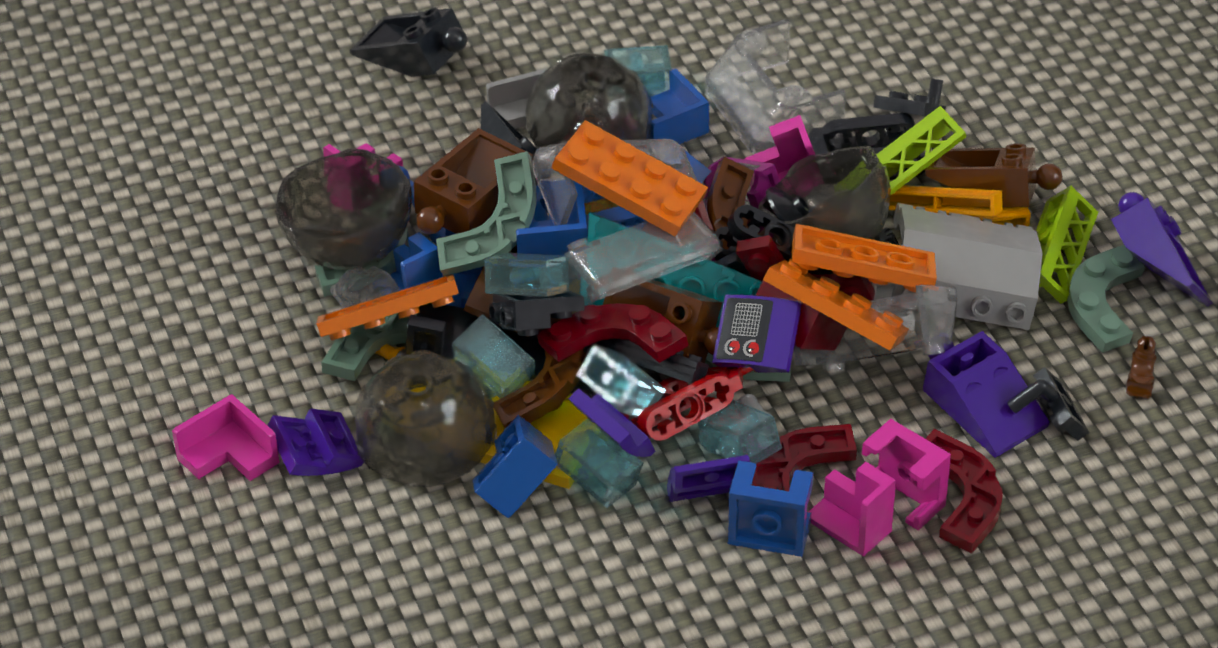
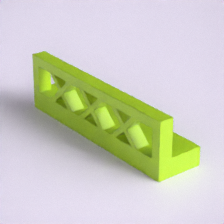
M939 106L837 184L835 190L839 202L847 210L852 208L862 218L921 173L926 167L930 166L967 137L966 132ZM950 131L954 133L945 141L939 140ZM926 150L925 156L922 159L912 161ZM899 171V176L896 179H894L893 181H886L896 172ZM872 192V197L870 199H868L862 205L858 203L866 195Z
M1072 186L1047 199L1036 228L1043 253L1039 288L1042 286L1060 304L1067 301L1072 276L1082 262L1098 215V211ZM1076 208L1085 215L1084 221H1080ZM1068 228H1072L1076 242H1072ZM1061 250L1065 251L1069 264L1064 263ZM1053 272L1057 273L1061 286L1051 278Z

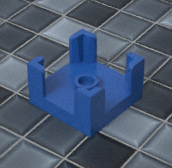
M738 460L729 492L728 544L803 557L811 525V513L807 512V506L813 486V472L795 470L789 491L753 486L752 482L756 471V464Z

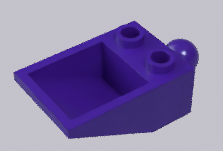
M1129 192L1124 194L1118 204L1121 214L1112 218L1111 221L1125 247L1147 269L1206 307L1212 305L1213 302L1177 237L1182 232L1174 218L1168 216L1162 205L1156 207L1148 198L1144 199L1139 193Z
M983 331L954 346L950 338L944 335L934 336L928 341L926 353L930 360L927 364L923 391L994 458L1049 427L1050 421L1036 399L1018 413H1014L1007 402L1028 386L1007 353Z

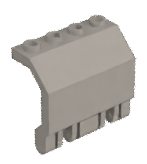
M897 203L894 213L895 230H900L901 246L934 252L937 280L933 292L927 290L920 293L912 292L905 289L903 285L894 284L891 306L1025 330L1030 329L1038 300L1043 256L1037 231H1033V228L1017 224L1014 227L1013 223L1007 222L1004 225L992 223L990 219L984 218L981 221L979 217L952 212L947 215L946 211L938 210L937 213L925 211L924 207L917 206L916 209H913V205Z

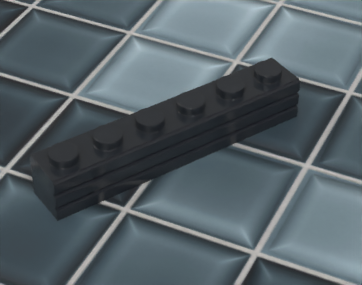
M605 339L586 346L599 352L623 356L622 360L690 384L705 377L709 368L708 364L701 362L702 357L692 354L685 357L683 356L684 351H679L658 363L641 347L624 339Z

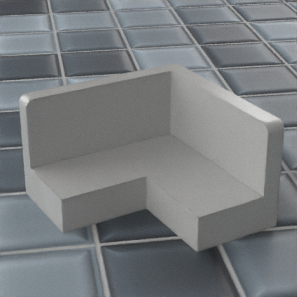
M547 68L491 82L486 85L487 102L515 129L529 125L540 144L566 138L571 131L569 104Z

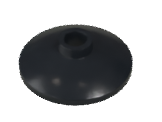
M772 186L767 189V200L779 220L794 228L796 224L813 227L808 217L811 208L801 196H797L794 199L791 195L777 187Z

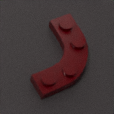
M770 235L737 241V255L750 276L760 281H763L769 267L785 260ZM834 273L811 274L819 279L821 276H825L836 281L841 286L839 290L849 296L855 293L871 302L874 301L875 289L868 278L855 275L851 278H845Z
M622 303L598 306L587 305L585 306V311L573 313V317L564 318L554 323L551 328H546L537 335L539 345L558 362L592 343L613 338L633 342L658 363L688 347L687 335L660 313L645 305Z
M851 424L803 428L775 439L774 446L763 455L760 454L757 457L752 485L789 491V483L795 470H802L807 466L819 463L856 460L857 448Z
M933 429L925 439L951 454L949 479L955 482L963 493V499L959 506L940 527L939 538L972 554L998 521L1001 512L1003 490L996 477V469L984 455L971 446Z

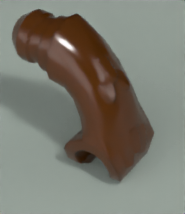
M1142 336L1138 339L1137 348L1132 353L1131 369L1128 374L1126 393L1129 396L1149 399L1152 395L1155 379L1153 371L1157 357L1154 351L1156 342L1150 336Z

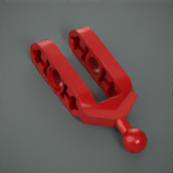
M751 367L708 368L705 377L688 385V382L669 377L625 400L615 408L627 419L629 418L628 412L640 413L631 422L647 435L649 439L666 440L727 407L732 402L734 393L743 388V376L755 370ZM714 391L717 392V398L706 397ZM658 395H665V398L655 403ZM691 407V411L686 417L680 414Z

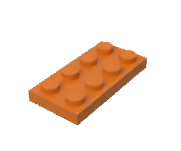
M586 120L555 157L551 169L675 237L700 204L708 189L707 186L693 178L688 177Z
M800 224L795 225L792 242V262L797 263L803 269H827L845 278H851L854 275L865 277L870 282L878 285L894 283L903 285L905 289L912 292L934 291L937 280L934 252Z
M792 259L789 262L783 260L769 267L763 278V281L889 351L903 342L909 331V328L902 325L903 319L889 311H884L883 314L871 308L872 302L865 297L855 293L852 296L847 295L839 290L841 286L836 281L825 276H821L819 279L808 273L809 270L799 267L797 263H793Z
M451 274L318 316L316 324L321 337L329 335L330 340H335L350 335L351 328L363 324L365 329H370L384 324L385 317L398 313L399 318H405L419 313V306L431 302L433 308L449 304L454 301L453 295L459 294L454 275Z

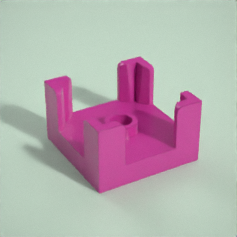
M891 418L863 442L862 455L867 457L871 453L874 455L879 453V464L876 468L896 480L895 489L920 503L905 518V522L919 531L946 506L951 454Z

